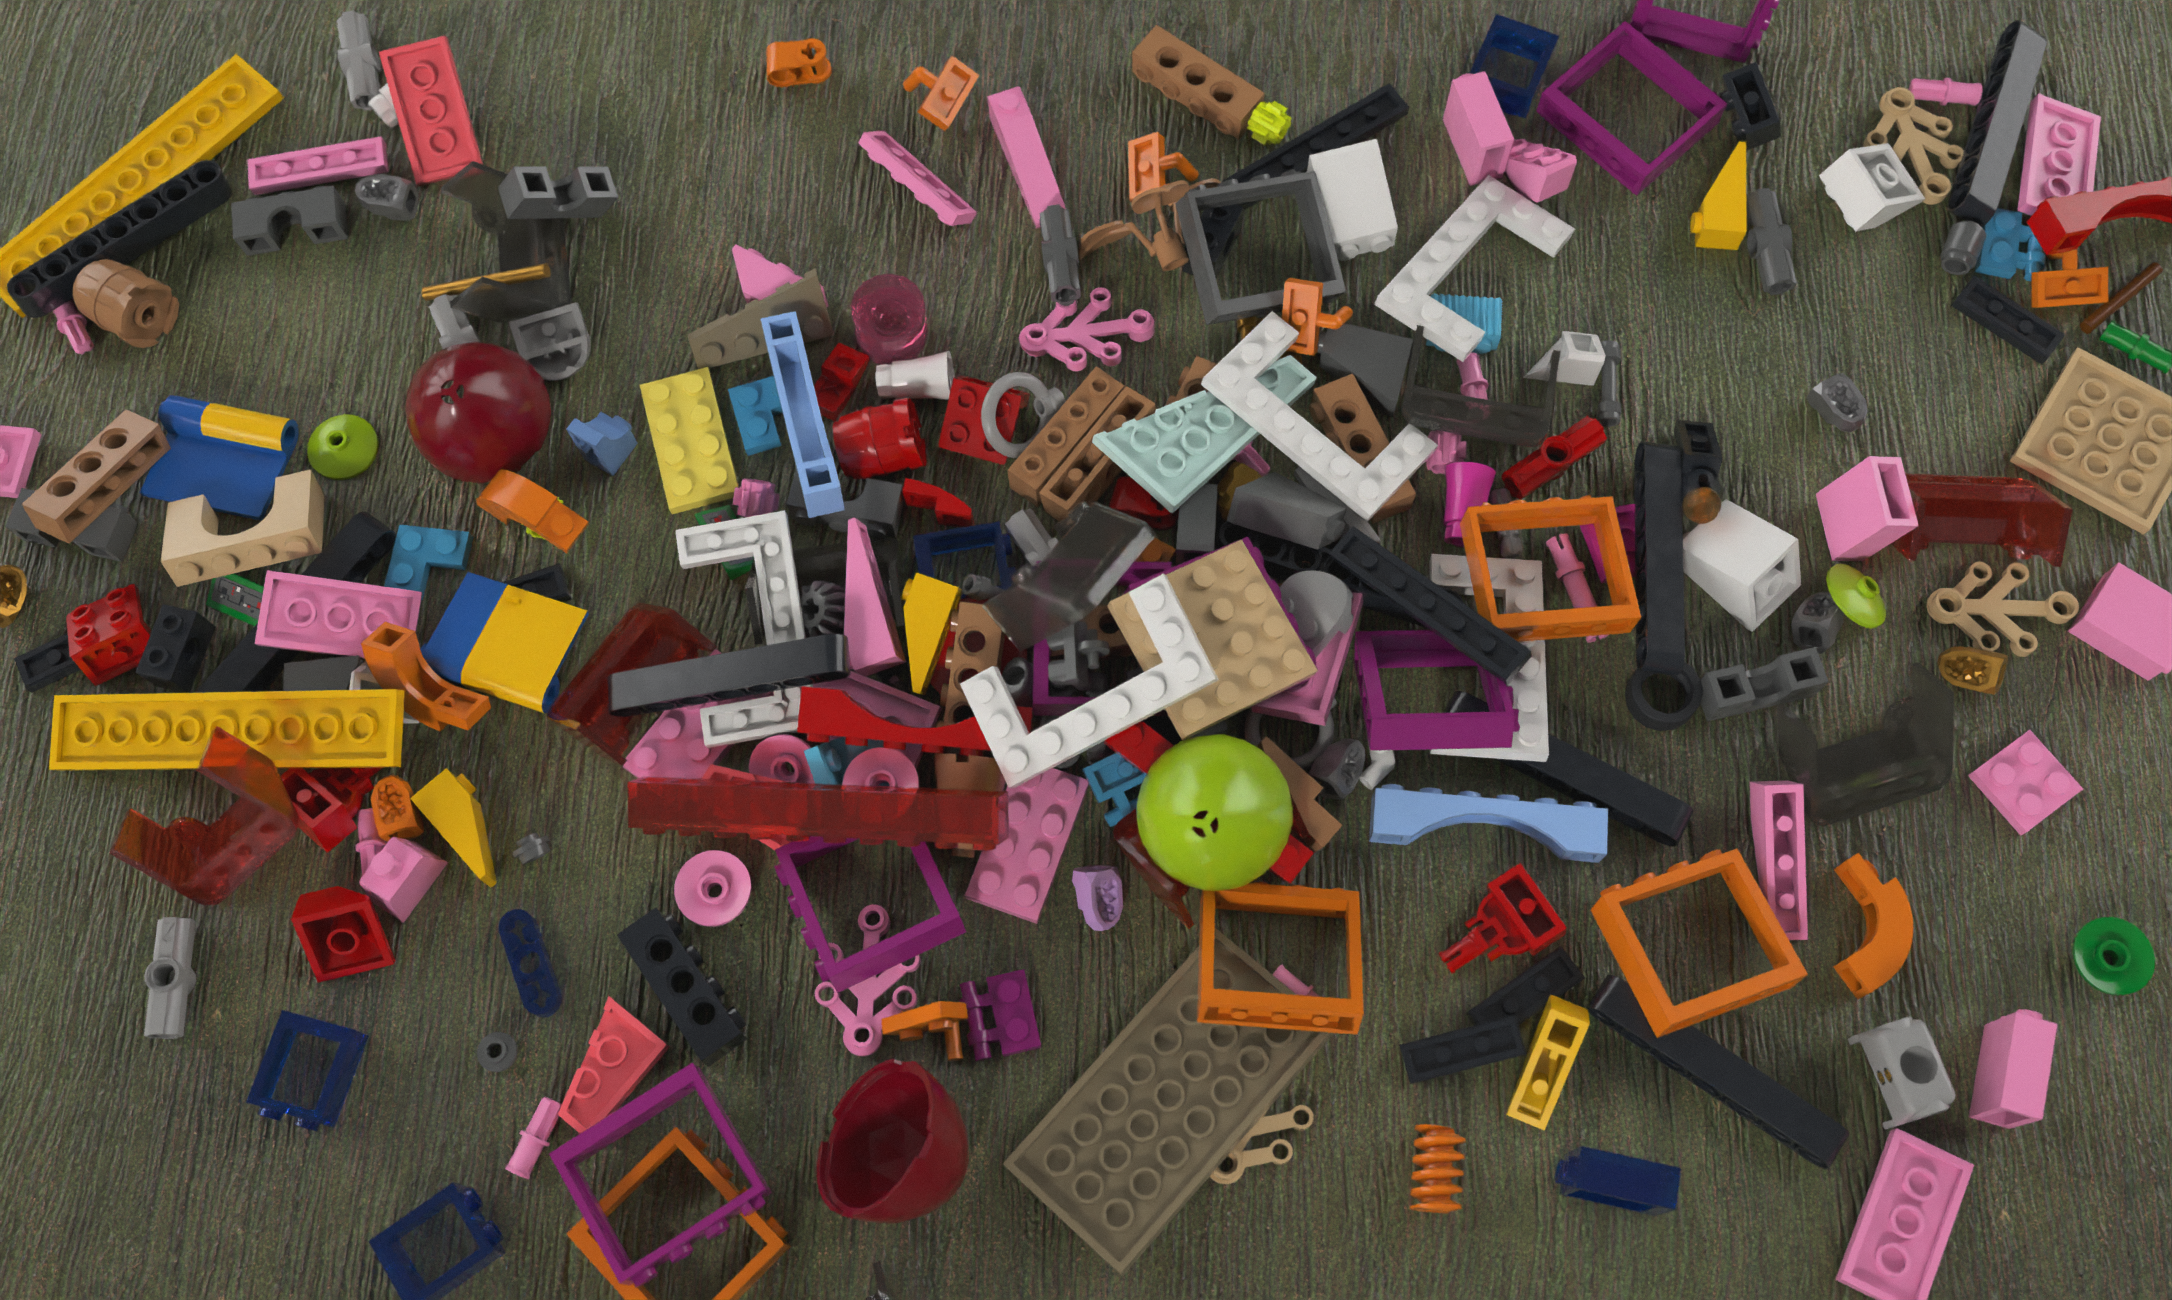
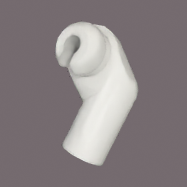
M1394 750L1370 751L1371 765L1362 772L1359 778L1368 789L1372 790L1393 770L1396 764Z

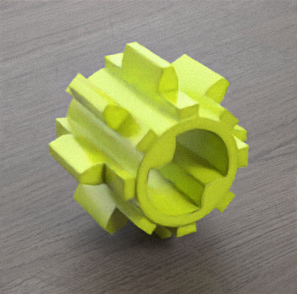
M1276 101L1272 103L1260 102L1253 110L1247 123V128L1254 132L1252 138L1263 145L1267 143L1279 144L1291 125L1292 117L1285 114L1287 108Z

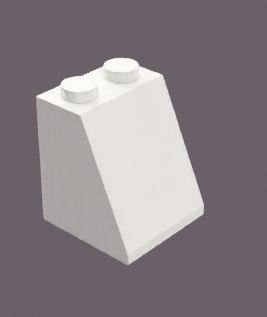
M1377 139L1309 155L1307 172L1315 171L1338 260L1347 261L1359 254L1371 251L1378 253L1394 246L1398 226Z
M1725 499L1720 504L1719 511L1712 518H1703V521L1691 532L1683 535V572L1746 629L1753 632L1801 586L1798 538Z

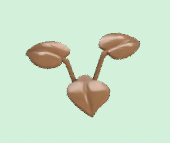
M1206 179L1189 186L1187 181L1180 180L1140 193L1131 203L1133 211L1137 214H1142L1155 208L1162 229L1154 234L1153 238L1155 241L1153 244L1132 222L1124 224L1121 220L1113 221L1090 230L1082 237L1078 248L1079 261L1099 247L1117 241L1133 232L1149 250L1151 257L1157 255L1163 271H1171L1183 266L1189 259L1184 249L1185 242L1182 237V228L1175 203L1189 189H1195L1198 185H1206V189L1214 188L1221 182L1217 179ZM1169 204L1170 210L1174 212L1175 233L1172 228L1167 226L1162 211L1163 205Z

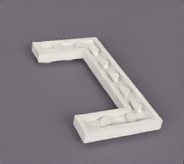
M1488 175L1377 296L1375 305L1464 362L1482 341L1485 331L1429 295L1495 222H1498L1553 258L1571 238L1575 228Z
M1272 311L1203 377L1201 385L1368 522L1435 452L1438 445L1409 423L1366 468L1357 463L1257 381L1297 341L1299 336L1298 331Z
M785 510L675 530L680 566L683 569L754 557L767 645L806 638L788 515ZM801 687L774 691V696L700 709L704 745L707 748L767 738L777 734L797 732Z
M1431 554L1430 580L1432 582L1450 588L1459 594L1474 595L1466 556ZM1486 557L1494 597H1503L1504 614L1544 611L1542 561ZM1545 640L1519 642L1531 650L1532 657L1508 685L1506 684V686H1512L1513 709L1519 710L1518 722L1520 730L1519 732H1513L1512 748L1430 749V754L1546 762L1549 756Z
M1161 574L1129 592L1163 662L1035 731L1028 732L998 667L992 666L960 683L1009 788H1015L1219 680L1166 575Z

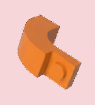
M499 470L476 499L479 507L504 524L508 525L511 519L517 521L565 553L569 552L589 525V521L559 502L557 496L531 480L508 470Z
M384 622L361 642L368 667L381 688L405 691L404 711L424 725L440 732L448 724L469 730L491 709L488 696L452 685L431 669L421 653L416 631Z
M1859 853L1834 869L1860 904L1866 919V934L1860 947L1853 954L1833 966L1857 1000L1884 985L1899 971L1909 954L1913 938L1912 911L1901 884L1895 877L1883 885L1878 879L1879 875L1876 868L1871 862L1863 859Z

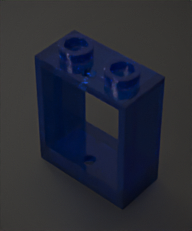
M1496 14L1470 74L1482 72L1492 47L1537 62V68L1527 90L1487 76L1502 111L1506 114L1517 115L1526 119L1553 58L1559 35Z
M1000 521L913 536L920 574L936 579L932 555L995 545L1001 585L996 587L1012 592L1011 589L1018 588L1015 566L1007 567L1006 561L1007 555H1013L1009 533L1002 534ZM962 593L961 599L969 598Z
M282 1010L246 1103L260 1107L257 1115L281 1121L284 1114L297 1117L294 1125L318 1132L320 1124L335 1128L369 1036L354 1029ZM296 1033L339 1044L314 1111L271 1099Z
M1580 1146L1566 1153L1564 1159L1558 1160L1555 1171V1183L1560 1184L1559 1195L1658 1216L1676 1210L1681 1168Z
M451 1183L368 1241L402 1300H440L506 1253L500 1244L504 1240L500 1229L491 1219L486 1221L479 1209L483 1206V1202L472 1186L466 1187L458 1183ZM453 1202L480 1248L426 1286L399 1239Z

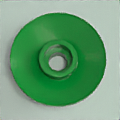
M2100 917L2082 926L2075 936L2073 942L2074 963L2083 979L2095 989L2109 995H2128L2142 989L2152 978L2155 969L2153 947L2146 935L2131 922L2117 917ZM2103 952L2111 956V965L2107 964L2104 960Z

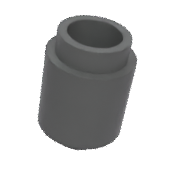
M1963 221L1951 226L1940 254L1941 266L1946 272L1954 275H1964L1976 265L1986 239V232L1978 223Z

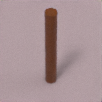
M2156 262L2148 265L2109 298L2107 303H2103L2079 324L2080 329L2086 334L2094 331L2163 272L2161 265Z

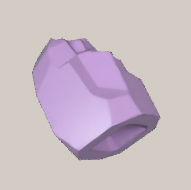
M1089 865L1074 868L1072 882L1076 888L1078 909L1083 911L1086 923L1094 931L1110 929L1119 921L1123 909L1122 880L1118 868L1108 865Z

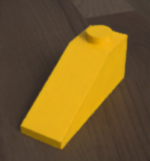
M1738 142L1705 196L1698 212H1693L1690 232L1695 233V247L1737 250L1747 232L1746 142Z
M917 572L914 580L910 578L907 580L903 589L902 600L906 601L903 609L912 691L926 695L951 626L953 609H957L963 592L959 587Z
M446 768L410 799L476 876L492 888L497 883L481 804L472 795L477 789L463 773L456 777Z
M1550 994L1536 1027L1506 1115L1545 1131L1589 1027L1588 1009Z

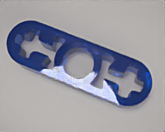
M510 910L500 919L499 933L523 1006L537 1017H549L560 1008L562 994L538 923L525 910ZM519 919L524 924H527V926L522 928L524 939L529 943L534 941V944L522 945L520 938L513 932H510V930L515 928L516 920ZM528 953H537L540 957V965L537 970L532 973H523L520 967L522 958ZM539 981L541 989L547 994H551L546 999L545 1007L542 1008L537 1003H533L534 1000L539 998L536 986L531 983L526 985L527 982Z

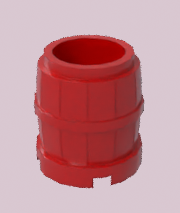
M911 398L896 399L893 404L875 407L867 406L862 410L839 417V421L833 423L835 449L846 477H853L855 480L876 476L885 477L889 473L908 467L914 470L927 465L925 440L921 439L919 432L921 423Z

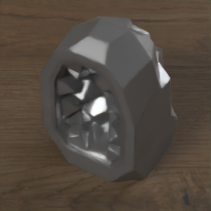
M375 175L360 180L355 188V193L361 205L376 215L386 216L390 220L410 221L415 217L419 204L418 191L409 180L397 176Z
M1843 373L1836 374L1812 388L1806 397L1810 406L1816 409L1827 423L1835 425L1844 432H1853L1860 428L1867 414L1865 398L1853 381Z
M1823 591L1809 596L1795 612L1791 623L1793 642L1803 650L1816 647L1817 652L1822 654L1835 643L1836 635L1844 623V613L1836 605L1830 592Z
M1341 739L1329 745L1322 756L1315 758L1309 775L1323 787L1318 795L1327 799L1343 800L1354 790L1362 774L1365 761V748L1359 740Z

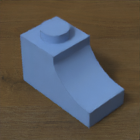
M600 412L596 418L586 423L574 418L566 429L584 460L611 476H614L638 444L631 432L632 426L626 420L617 415L611 418L603 412Z

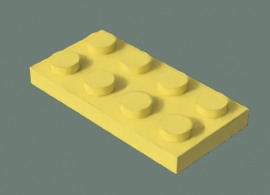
M706 367L641 384V394L671 514L732 499L735 487L739 488L709 368Z

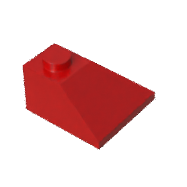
M340 886L299 895L291 921L318 983L395 964L394 955L370 896Z

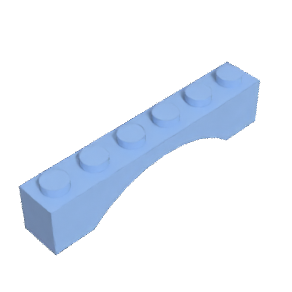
M796 311L761 318L765 342L808 517L812 518L843 511L845 509L841 487L823 425Z
M1385 784L1381 788H1375L1371 798L1369 842L1408 845L1422 835L1441 827L1460 823H1488L1508 827L1526 834L1546 846L1562 860L1599 863L1607 855L1608 809L1596 808V804L1593 802L1580 801L1573 803L1572 806L1558 804V801L1552 798H1538L1534 802L1519 801L1518 796L1508 794L1498 795L1495 799L1483 798L1480 793L1474 791H1461L1458 795L1443 794V791L1438 788H1422L1420 792L1406 791L1403 786L1397 784Z

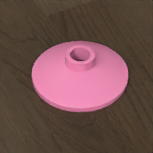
M789 734L772 735L761 741L753 750L749 761V773L816 788L804 754V750L811 747L802 739ZM786 762L792 764L795 770L794 773L786 769Z
M883 747L872 748L855 757L847 767L842 782L843 796L848 807L859 818L872 823H887L900 818L912 807L918 795L919 777L913 763L903 753L895 749ZM880 783H889L890 787L887 793H877V786Z
M720 850L705 851L690 858L680 869L674 885L675 900L680 911L692 922L708 927L724 925L738 917L747 906L752 889L751 877L742 861L733 854ZM719 885L722 887V892L718 897H710L709 892L713 886Z

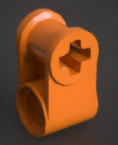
M813 38L771 43L766 48L767 81L776 87H789L791 85L808 83L818 84L826 81L831 75L832 67L830 61L826 58L825 45L822 41ZM811 48H814L815 56H813ZM814 66H815V68H816L817 74H814V72H813V67H814Z

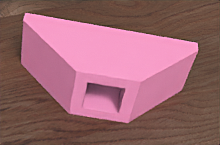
M1518 139L1513 141L1504 173L1520 195L1538 203L1568 189L1577 159L1576 155L1562 152L1560 149H1552L1543 146V144H1535L1526 141V139Z
M736 244L732 249L746 303L755 299L760 301L776 293V288L788 282L791 285L803 279L794 274L788 266L782 263H777L776 265L766 260L755 249L749 248L746 250ZM820 284L821 290H822V293H823V297H824V301H825V304H826V308H827L829 305H828V302H827V298H826V295H825V291H824L823 286Z

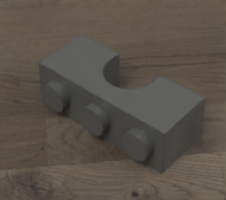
M513 167L498 187L508 219L601 218L618 198L608 167H577L569 176L550 181L546 167Z
M319 186L311 190L283 192L275 196L248 198L245 201L231 203L233 239L247 256L281 250V235L286 228L294 224H302V228L314 244L348 239L346 203L334 186Z
M796 469L786 505L792 519L802 525L814 526L818 523L829 525L832 529L839 532H848V520L855 517L866 526L870 537L884 539L886 536L897 537L905 500L902 484L867 478L864 491L858 498L852 501H843L845 510L809 518Z
M21 488L5 527L23 541L57 547L60 539L36 529L22 506V503L35 490ZM113 502L73 542L89 555L123 562L138 522L126 513L127 508Z
M1816 647L1779 655L1770 664L1753 670L1745 671L1744 665L1741 664L1707 672L1701 679L1703 690L1701 706L1706 720L1712 721L1813 697L1829 681Z

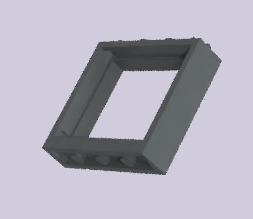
M1295 169L1284 172L1281 174V177L1270 178L1269 174H1262L1244 183H1238L1237 179H1232L1218 184L1217 187L1206 189V185H1198L1195 189H1189L1175 203L1206 325L1270 314L1272 311L1274 313L1281 312L1283 310L1284 289L1221 301L1198 210L1295 194L1317 282L1323 283L1322 304L1333 302L1346 293L1315 171L1301 173L1300 171L1295 172Z

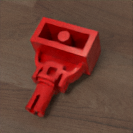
M383 767L319 768L310 773H307L303 768H289L269 784L266 790L280 811L328 853L358 828L352 818L360 810L363 796L374 788L370 778Z
M1521 863L1488 883L1487 892L1489 894L1479 904L1476 915L1464 923L1468 931H1471L1467 933L1468 935L1438 953L1443 963L1460 954L1446 964L1451 974H1454L1455 971L1479 955L1486 954L1495 946L1498 947L1487 954L1490 962L1501 955H1519L1527 951L1534 956L1566 934L1567 927Z

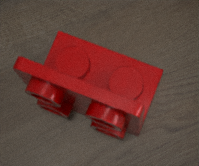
M965 375L953 378L938 443L940 448L1001 465L1007 463L1008 457L1002 455L990 445L982 427V405L993 383ZM1010 388L1001 396L997 404L995 416L1000 434L1010 443L1013 440L1019 410L1027 407L1030 396L1028 392Z
M135 584L114 589L105 597L93 603L76 607L66 616L70 657L94 686L138 666L152 630L143 620L139 589Z

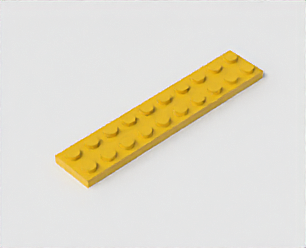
M235 54L0 249V297L19 316L24 318L26 315L7 291V284L14 275L192 165L203 160L213 159L284 99L279 90L240 56Z
M399 689L54 695L49 770L401 767L405 691Z

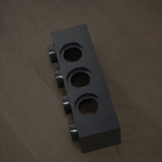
M654 908L618 933L617 936L700 1061L709 1067L748 1039L742 1031V1028L747 1024L734 1006L727 1009L720 998L726 993L712 974L706 978L699 967L704 963V960L691 943L685 947L678 936L684 931L671 913L664 916L657 908ZM665 945H672L673 953L671 957L664 962H657L656 956L659 949ZM685 976H693V987L686 993H678V982ZM706 1007H714V1019L707 1025H699V1013Z

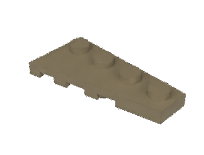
M816 269L805 273L803 279L791 285L788 282L776 288V293L760 301L755 299L745 304V309L731 316L726 314L689 333L688 340L698 369L712 368L768 353L761 318L796 311L804 343L833 336L832 325Z

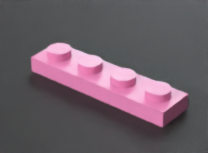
M885 131L863 133L858 144L868 152L869 158L887 168L894 180L906 185L913 191L914 197L938 213L937 216L943 223L949 226L972 223L977 212Z
M382 136L247 159L249 189L254 195L388 172L387 148Z

